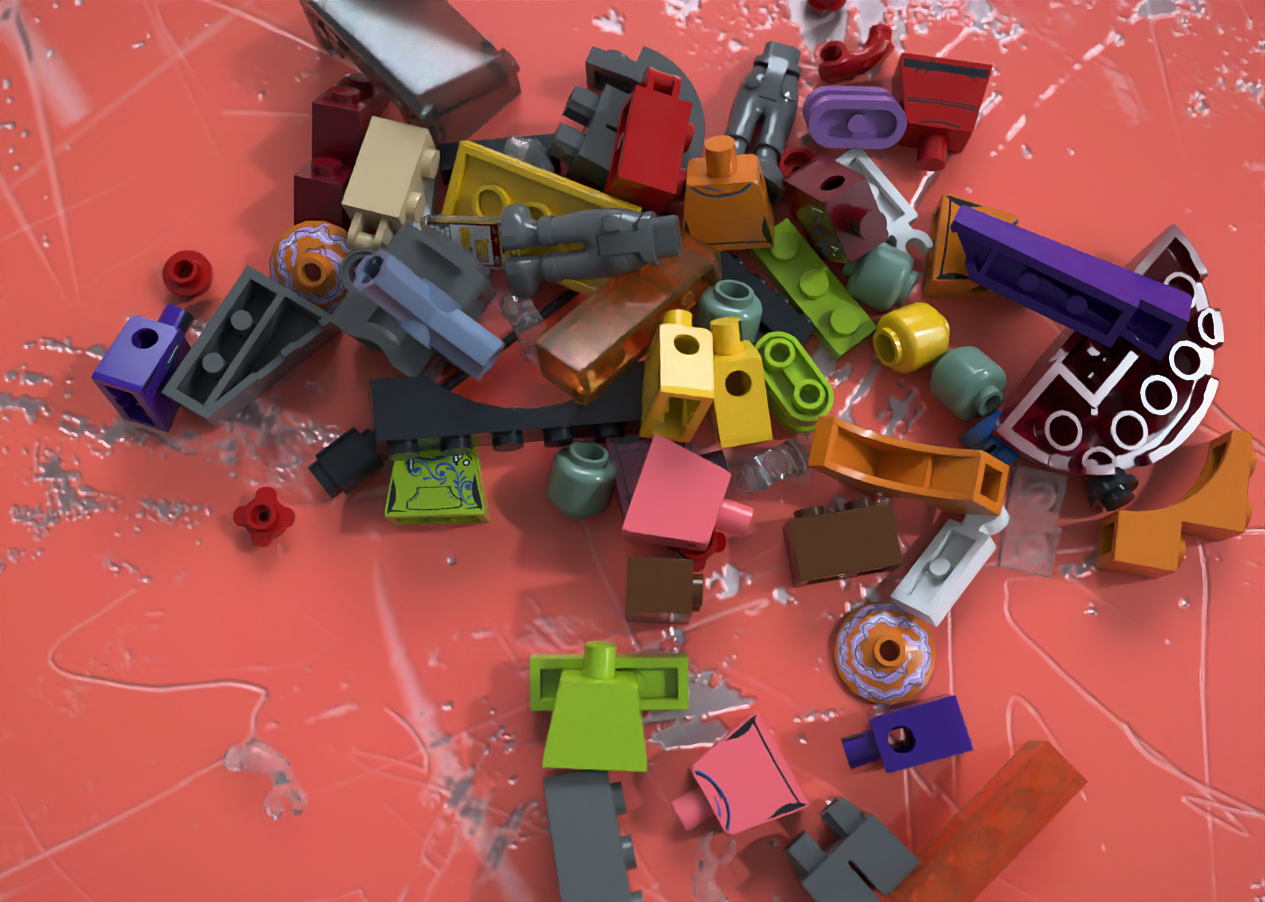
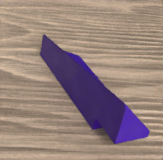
M965 205L960 206L950 225L952 233L957 232L966 255L965 267L971 281L1109 348L1113 346L1119 336H1122L1161 362L1189 322L1192 297L1186 292Z

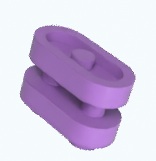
M821 86L807 96L803 105V117L812 138L819 145L827 148L886 149L895 145L903 137L907 126L905 112L893 95L881 87Z

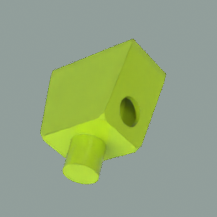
M606 641L584 643L583 670H562L542 767L647 772L646 742L637 673L615 671L617 647L615 643Z

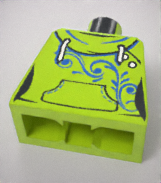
M472 447V452L460 456H443L440 450L419 451L420 456L414 459L394 461L385 507V517L394 525L490 523L477 447Z

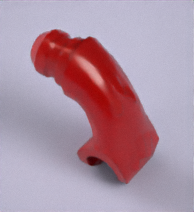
M885 22L874 23L869 29L868 39L864 43L862 50L848 51L845 45L838 40L827 42L820 51V57L824 61L818 67L820 78L828 83H832L858 74L864 75L867 71L882 64L894 51V44H892L891 40L892 29Z

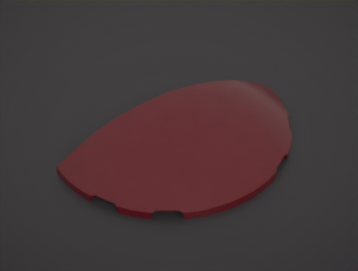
M1175 224L1168 226L1123 267L1186 292L1192 297L1189 322L1161 362L1122 336H1119L1113 346L1109 348L1065 327L1021 381L992 429L991 433L1006 446L1040 466L1070 472L1076 476L1097 477L1116 475L1115 467H1120L1125 471L1136 466L1150 465L1171 453L1195 430L1204 417L1219 382V378L1212 376L1215 350L1224 344L1223 323L1220 308L1210 307L1207 293L1203 286V280L1208 276V271L1188 238Z

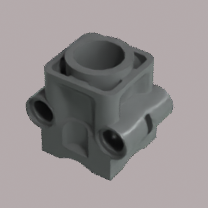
M405 221L384 249L404 263L421 280L423 278L427 279L462 306L461 311L476 322L496 296L488 280L492 275L491 271L463 247L429 225H425L420 231ZM358 249L350 252L343 259L340 266L341 281L349 292L328 320L370 350L384 352L391 365L408 377L426 376L436 383L448 365L458 368L433 347L429 350L391 322L393 319L391 315L352 286L356 276L355 269L366 255H371L375 252L369 249Z

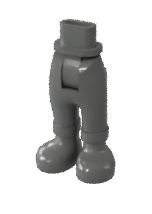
M775 41L767 42L763 54L755 57L752 70L745 77L736 93L729 114L728 126L724 132V135L730 136L735 140L736 155H744L750 147L756 123L763 124L760 137L755 145L754 155L759 158L772 206L779 204L786 192L782 182L784 176L777 162L782 159L784 144L795 120L799 99L798 81L802 73L801 68L798 66L801 57L800 50Z
M521 203L507 205L502 213L500 237L502 248L505 251L521 250L539 245L550 247L570 243H584L586 246L581 250L561 253L558 251L547 252L544 256L521 254L508 257L505 262L506 277L512 292L518 298H530L537 295L541 282L544 280L553 283L561 282L565 279L592 280L632 273L647 265L658 266L661 258L680 257L682 254L677 215L656 217L654 211L642 213L620 208L581 210L560 216H541L539 221L533 219L529 208Z

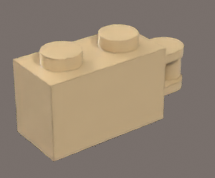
M372 116L341 203L352 221L347 236V247L349 250L369 249L377 252L380 248L385 249L405 221L413 225L414 222L419 223L422 219L426 202L424 191L428 179L435 178L440 164V152L436 150L429 129ZM368 228L377 230L376 235L368 234Z

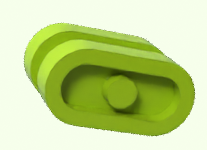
M780 331L768 333L761 337L755 345L762 360L768 408L786 432L795 436L810 435L815 432L818 416H827L834 402L832 387L794 336Z

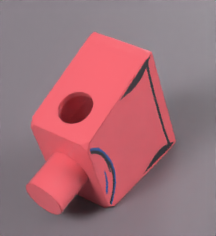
M758 712L742 720L688 766L698 787L671 802L686 831L715 816L726 836L734 835L797 812L810 805Z

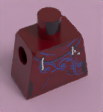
M821 154L782 179L808 242L823 261L848 264L887 240L889 234L887 231V219L879 211L869 183L862 174Z

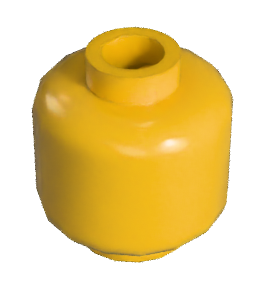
M915 302L881 317L877 324L876 332L873 335L874 351L880 362L885 366L892 368L896 372L908 374L933 364L940 355L947 351L950 328L945 317L927 303Z

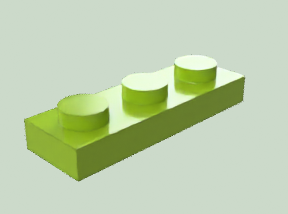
M788 218L774 227V248L748 249L749 255L780 293L788 299L793 309L798 313L806 314L812 320L813 326L816 328L814 331L815 336L836 361L840 360L876 332L877 326L848 293L846 288Z
M687 653L616 654L615 671L637 673L641 710H689ZM531 654L530 711H553L562 670H583L584 654Z

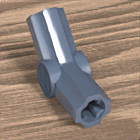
M380 248L377 252L366 255L355 269L356 276L352 286L393 317L391 322L430 350L432 347L448 358V361L467 375H471L477 381L491 369L506 346L503 341L462 312V306L427 279L423 278L421 280L404 263L384 249Z

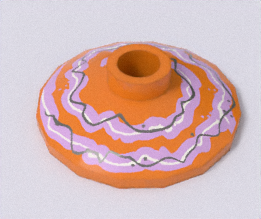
M306 220L289 227L275 241L269 258L270 278L332 315L349 292L340 278L342 261L352 252L347 247L348 232L344 228L328 221ZM309 263H314L321 269V278L319 280H313L307 275L306 267Z
M877 601L858 607L842 621L834 637L833 659L839 677L852 693L870 703L893 705L913 698L926 687L935 669L936 647L930 629L922 619L902 610L895 603ZM883 642H890L895 646L897 653L894 660L886 661L881 657L879 648Z

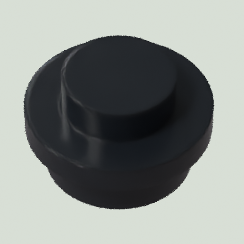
M1115 467L1116 475L1097 476L1086 485V489L1090 494L1088 502L1094 509L1104 507L1107 512L1117 510L1134 499L1133 491L1139 485L1138 480L1133 474L1127 475L1120 467Z

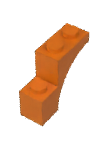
M818 416L807 465L867 496L919 498L946 513L1001 516L1010 468L1009 465L983 450L947 448L901 440L866 430L836 416Z
M1232 429L1211 440L1208 455L1199 477L1187 493L1171 506L1151 511L1117 510L1101 518L1095 567L1157 579L1176 573L1177 567L1183 562L1186 544L1184 538L1180 537L1181 534L1222 541L1245 533V528L1248 526L1252 516V503L1248 499L1249 479L1255 471L1257 461L1256 453L1252 450L1253 433Z

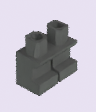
M608 84L605 85L600 95L579 86L574 87L562 115L583 125L584 129L581 133L560 122L547 150L554 157L569 164L565 177L570 179H580L583 177L602 187L600 192L604 193L621 106L629 94Z
M841 796L835 797L819 814L821 819L837 835L824 850L804 830L783 849L791 865L799 873L795 879L815 902H882L848 865L849 861L861 873V876L869 885L884 897H887L921 863L872 813L861 812Z

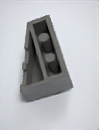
M247 265L161 393L176 405L218 429L340 333V328L328 320L331 314Z
M589 769L543 778L561 902H644L642 891L632 892L628 870L636 869L637 863L631 834L621 836L618 816L627 814L621 781L611 783L608 770Z

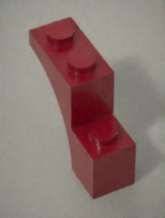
M349 73L312 102V159L294 175V225L306 220L328 221L344 228L347 232L349 231L352 221L341 203L372 116L380 117L386 106L390 103V84L375 82V77L369 74Z

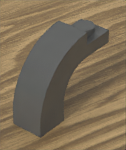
M592 46L585 61L587 86L602 91L605 85L608 84L630 94L635 85L640 86L642 76L648 66L658 71L681 77L679 99L692 103L689 122L695 125L693 140L688 151L683 153L681 168L686 169L687 172L689 160L702 158L705 120L697 91L685 73L667 57L646 46H643L637 62L631 60L620 51H605ZM685 180V184H684L683 190H682V192H681V194H683V195H685L686 180Z

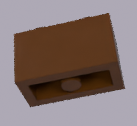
M863 498L844 503L843 511L825 513L823 506L808 507L795 511V519H789L783 527L794 587L894 571L903 565L891 503L875 505L874 498Z
M628 557L626 622L688 624L692 612H699L703 601V574H693L694 559Z

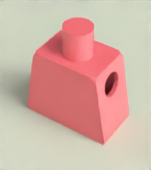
M654 434L622 526V537L634 541L706 551L714 528L744 538L754 508L724 498L732 475L727 470L663 436Z

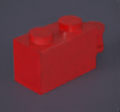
M648 66L644 71L640 86L635 85L622 104L604 191L605 194L658 212L673 197L678 198L680 196L687 173L686 169L681 168L683 153L688 151L695 131V125L689 122L692 103L679 99L681 77L670 75Z

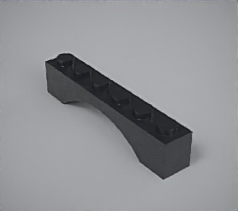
M645 361L628 362L612 379L586 395L562 404L540 408H503L475 402L446 390L426 376L370 379L368 400L374 455L387 454V459L403 461L419 457V451L440 450L443 456H460L472 452V447L493 445L494 451L508 452L523 448L526 442L544 441L545 447L553 448L570 445L575 442L574 438L593 437L595 443H611L608 439L624 438V434L639 433Z

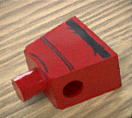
M901 53L892 76V95L905 112L907 126L903 137L897 144L918 148L916 166L919 169L929 172L940 171L945 168L947 153H962L973 133L991 75L992 65Z

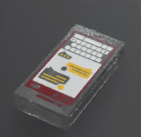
M427 214L420 219L421 230L425 225L433 227L463 247L488 269L505 270L507 258L512 255H519L518 250L505 251L502 248L500 237L502 217Z

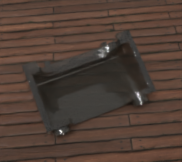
M299 0L317 42L331 56L337 54L341 59L347 57L400 110L403 121L406 124L429 129L436 150H439L438 144L467 140L521 94L520 82L517 76L520 67L514 57L504 48L498 51L447 0Z

